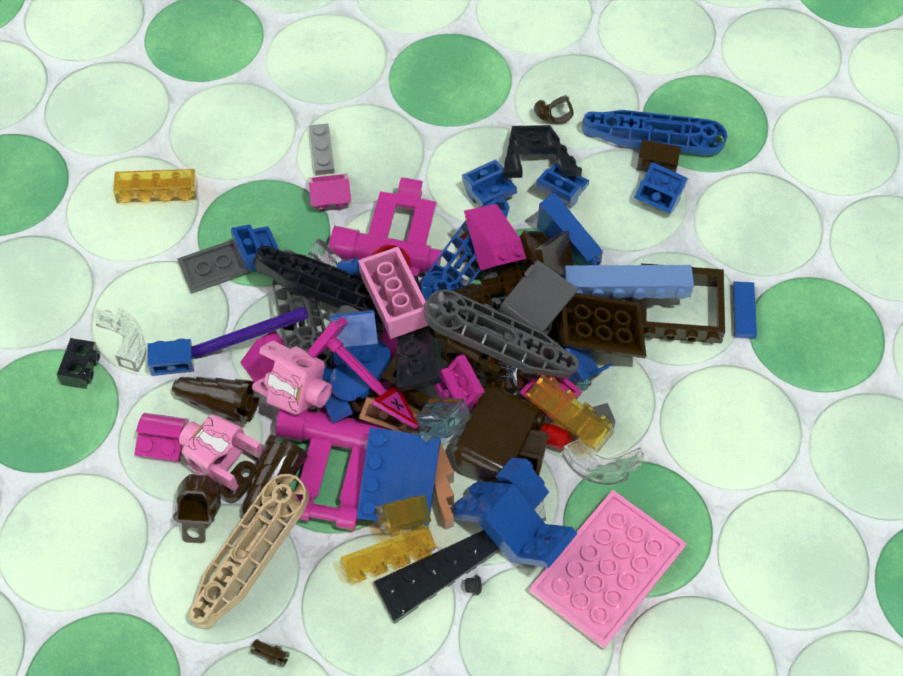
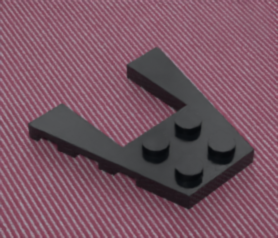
M550 125L512 126L502 178H522L523 169L519 155L556 154L562 177L582 176V168L578 167L575 158L567 153L566 146L560 143V138Z

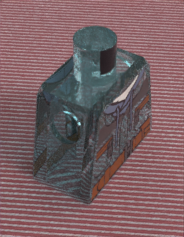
M429 398L417 416V423L421 430L420 438L425 442H430L434 437H451L471 418L465 400L463 398Z

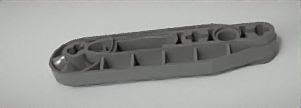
M284 250V252L295 253L291 250ZM273 279L272 293L277 316L301 307H305L308 311L307 326H305L303 320L298 323V328L297 323L280 329L283 344L289 349L297 346L307 352L326 329L319 300H308V296L284 286L281 289L275 290V285L281 284ZM278 300H285V304L279 305ZM317 310L318 316L311 315V312ZM321 325L322 332L315 331L314 327ZM284 330H290L292 334L285 336ZM327 348L325 352L322 353L323 355L327 356L326 359L323 361L325 363V368H327L328 364L330 363L329 348Z
M438 290L432 293L424 304L423 314L430 328L524 372L566 379L572 376L579 366V361L574 354L564 350L544 332L454 291Z

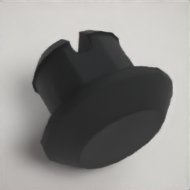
M478 574L475 575V578L465 579V591L467 593L476 592L477 596L482 592L481 577Z

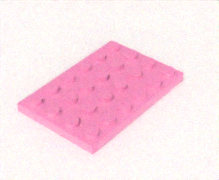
M614 490L609 493L577 531L578 534L550 568H546L529 588L531 594L603 649L607 647L687 545L686 542Z

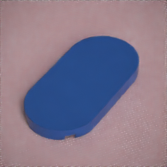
M378 341V360L360 362L378 381L391 360L389 347L385 343ZM348 364L337 365L329 377V383L332 385V394L342 400L354 401L357 397L361 396L364 398L373 390Z

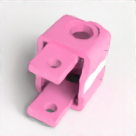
M275 341L260 347L259 353L274 360L275 363L272 372L267 373L266 377L253 383L252 390L268 397V404L294 415L302 413L313 405L321 408L326 404L332 392V385L322 380L325 363L317 357L313 358L308 352L297 346L289 349Z
M214 414L208 416L202 425L196 422L188 423L179 437V443L183 446L182 453L189 468L200 476H210L217 484L220 483L234 492L239 486L235 476L229 473L228 470L244 450L259 459L263 452L261 443L245 435L242 427Z

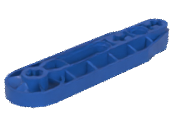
M615 110L608 112L590 111L585 114L582 121L584 135L600 138L619 146L641 148L642 140L680 146L681 153L715 155L724 149L727 140V131L723 125L710 119L631 110ZM721 135L724 142H716V136Z
M497 198L485 205L497 204L507 219L510 208L506 200ZM466 220L419 282L425 301L428 300L432 293L438 290L446 289L451 291L465 286L460 280L463 275L471 278L467 285L471 284L479 273L480 268L475 272L470 266L473 261L476 263L478 261ZM461 229L467 235L464 240L457 237ZM451 243L457 248L455 253L447 250ZM463 250L464 252L462 256L455 263L454 267H452L451 264L454 262L459 253ZM441 256L448 262L445 267L437 264ZM468 256H470V259L467 261V263L465 264V266H464V267L462 268V270L459 272L457 269H459V268L461 267L462 263L464 262V260H465Z

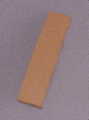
M440 442L434 492L438 511L446 530L454 527V516L449 507L454 504V493L450 487V483L454 482V471Z

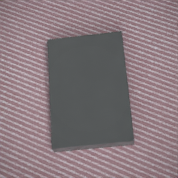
M234 240L177 258L191 294L250 274L241 259Z

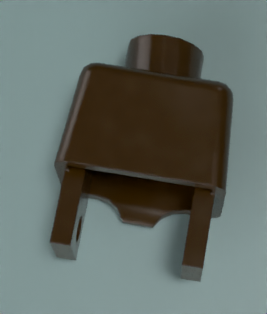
M435 331L433 338L445 343L440 355L441 360L451 365L457 356L465 355L474 373L494 382L501 367L486 360L487 354Z

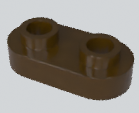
M242 461L235 466L231 474L235 476L239 487L236 489V493L230 494L231 489L221 484L220 491L224 500L236 502L243 497L250 488L255 475L256 466L254 463ZM244 473H250L247 477L243 476Z

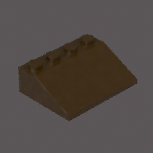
M576 293L554 319V324L563 347L644 359L647 356L641 303Z

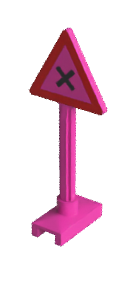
M340 317L337 322L335 320L332 321L307 352L313 358L324 353L327 348L333 353L336 352L380 395L373 400V405L412 428L417 429L419 424L402 393L398 392L397 386L387 391L343 346V343L337 337L348 322L343 317Z

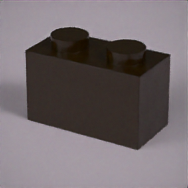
M642 140L636 170L647 172L652 162L676 172L681 147Z

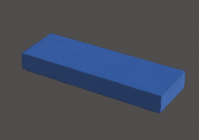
M734 281L732 290L735 338L756 339L757 324L754 282Z

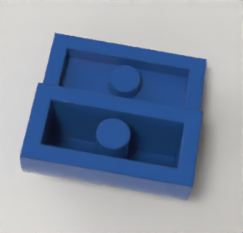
M496 159L462 174V181L469 198L473 203L477 202L481 207L497 198L505 199L517 193V187L509 178H502L504 167Z
M651 162L634 198L672 214L681 199L680 196L689 178Z
M555 163L551 169L547 168L536 181V188L550 196L555 193L563 203L572 207L577 203L578 197L588 187L590 180L582 176L562 177L559 165Z
M251 224L231 228V236L248 270L257 271L254 260L257 249L260 246H271L279 250L269 226L252 229Z

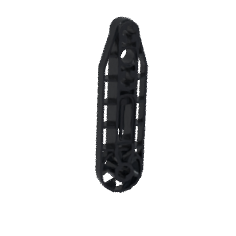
M260 246L257 249L254 264L258 272L271 277L285 288L337 308L347 305L359 311L374 310L375 322L383 324L360 276L352 275L345 270L303 254L284 252L271 246Z

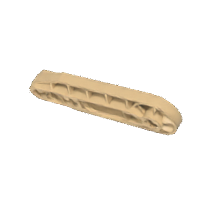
M280 474L272 478L264 486L205 570L194 603L189 610V617L196 626L204 629L213 627L221 617L245 598L299 520L309 502V492L306 485L297 476ZM292 481L299 482L294 491L289 487ZM296 494L303 495V499L298 500V496ZM256 510H258V512L256 513V515L254 516V518L251 520V522L249 523V525L246 526L247 523L249 522V520L252 518V516H253L254 513L256 512ZM284 526V529L282 530L278 538L275 540L274 543H272L278 532ZM245 529L244 532L242 533V535L240 536V538H239V539L237 540V542L235 543V545L232 546L233 543L235 542V540L238 538V536H239L240 533L242 532V530ZM269 545H270L271 548H270L269 551L266 553V555L264 556V558L262 559V561L259 563L258 561L260 560V558L263 556V554L265 553V551L267 550V548H268ZM231 548L230 552L228 553V555L226 556V558L223 560V562H222L221 565L219 566V563H220L221 560L224 558V556L226 555V553L228 552V550ZM257 565V568L255 569L251 577L248 579V581L245 583V580L247 579L251 571L254 569V567ZM216 568H218V569L216 570V572L214 573V575L212 576V578L210 579V576L212 575V573L214 572V570H215ZM242 585H244V587H243L242 590L239 592V594H238L237 596H235L236 593L238 592V590L240 589V587H241ZM221 591L220 596L214 599L215 594Z

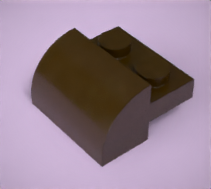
M531 429L518 458L530 461L533 465V470L540 476L549 433Z

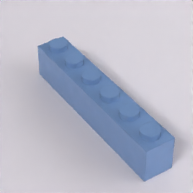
M691 265L565 266L564 279L578 288L576 293L605 298L684 299L691 297L694 287Z

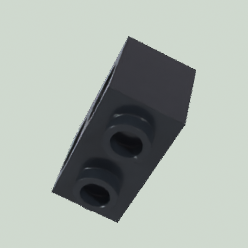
M70 338L57 372L61 385L87 389L88 383L93 380L94 366L100 360V351H98L95 342Z

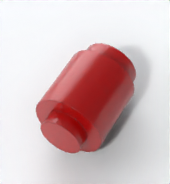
M544 423L541 431L549 433L547 445L563 451L564 448L568 449L573 438L570 436V431L552 423Z

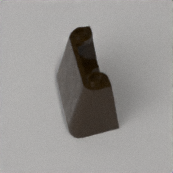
M488 384L456 444L454 456L462 476L482 482L500 483L495 476L512 457L518 458L531 429L538 430L539 427L541 428L544 425L545 415H543V411L538 407L498 386Z

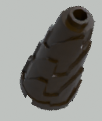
M180 377L172 385V391L176 397L189 401L190 404L209 409L213 413L225 416L226 419L241 424H247L246 421L251 422L259 403V397H255L254 390H252L255 381Z
M269 435L267 437L264 450L254 472L255 475L251 482L248 496L242 507L243 516L264 486L272 478L280 474H291L294 476L297 474L308 457L306 451L286 439L278 443V436ZM256 510V512L254 513V515L252 516V518L249 520L248 523L251 522V520L254 518V516L256 515V513L258 512V510Z

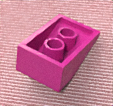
M497 204L464 211L480 271L526 259L520 237Z

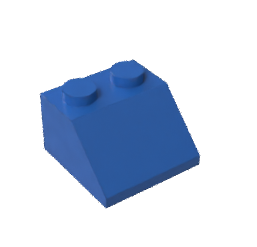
M374 310L330 315V323L334 320L337 322L340 317H343L348 322L337 337L359 362L378 360V340ZM332 352L334 365L347 364L336 352Z

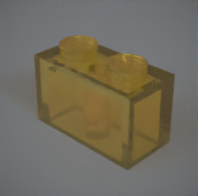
M425 494L375 506L381 533H389L390 537L403 534V529L410 527L411 531L425 528V523L431 522Z

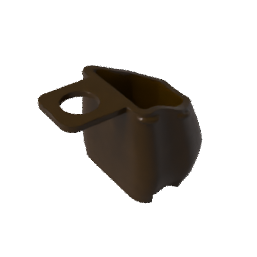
M189 474L181 481L177 488V501L173 519L178 523H182V539L185 542L204 543L206 540L205 524L213 523L220 509V488L208 475L198 476ZM192 527L197 528L201 534L199 537L193 538L188 535L187 530Z

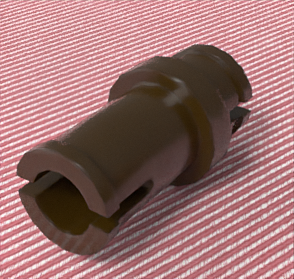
M256 639L251 646L255 649L251 648L250 650L251 654L269 660L268 662L272 665L279 664L282 667L288 661L285 657L290 655L288 651L282 650L281 646H272L259 639Z

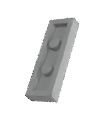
M329 124L309 125L315 176L335 174Z

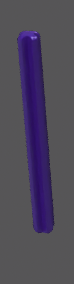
M301 307L192 346V353L195 358L298 323L308 319V311L305 307Z

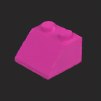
M348 174L308 178L312 207L316 206V209H325L331 204H335L336 207H344L348 205L347 203L351 202Z
M272 331L257 339L240 361L241 365L255 382L266 377L267 373L272 372L275 363L274 360L259 353L260 347L271 341L284 346L283 340L276 331Z

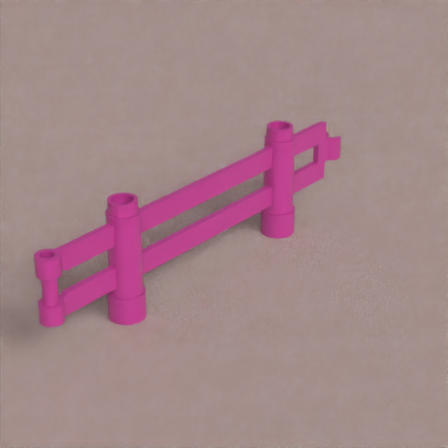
M401 177L397 194L380 191L368 234L361 233L360 230L334 226L329 243V258L344 261L354 258L364 259L371 256L372 252L380 246L386 244L396 245L404 249L409 255L411 261L410 271L413 276H419V273L426 274L442 252L440 249L431 248L430 245H426L437 202L421 199L423 181ZM396 207L415 210L407 241L388 238ZM384 326L381 342L385 343L390 349L391 363L397 353V337L390 339ZM333 360V362H332V367H333V369H335V367H336L337 365H334V360ZM325 405L319 409V412L308 408L298 415L280 409L276 423V436L299 442L304 440L310 441L307 452L308 457L300 480L306 485L309 492V502L299 519L310 521L312 517L336 522V527L355 531L358 523L356 517L370 427L392 429L362 419L349 417L333 423ZM332 446L352 450L340 495L341 505L339 508L314 503L320 493ZM296 494L298 496V500L303 499V495Z

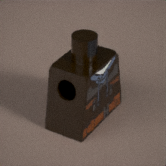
M487 355L488 361L501 367L494 382L487 379V385L498 386L502 389H519L527 385L528 379L536 380L538 374L524 372Z

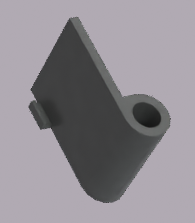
M537 260L524 273L522 280L501 304L499 312L548 335L552 329V322L576 294L578 288Z

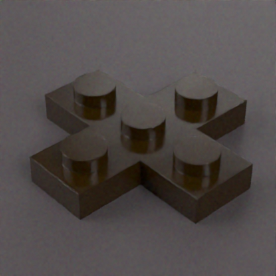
M518 262L498 267L500 276L483 280L481 284L490 286L491 296H497L505 291L508 297L529 268L521 270Z

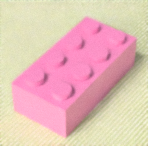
M399 247L358 260L361 278L390 339L428 326L423 314L426 301Z

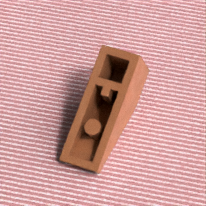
M366 397L359 419L395 431L423 435L424 431L422 429L427 426L429 419L420 417L427 414L420 415L421 410L409 407L419 424L417 429H414L373 405L372 402L375 398Z

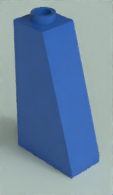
M553 193L539 203L537 228L550 239L562 231H569L573 261L578 266L600 265L603 250L561 199Z

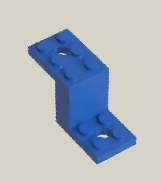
M477 481L468 488V492L463 498L456 501L454 508L451 510L454 520L478 522L508 560L515 563L550 568L578 534L570 526L545 524L514 484Z

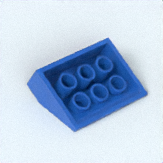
M370 427L356 518L368 522L429 529L441 439Z

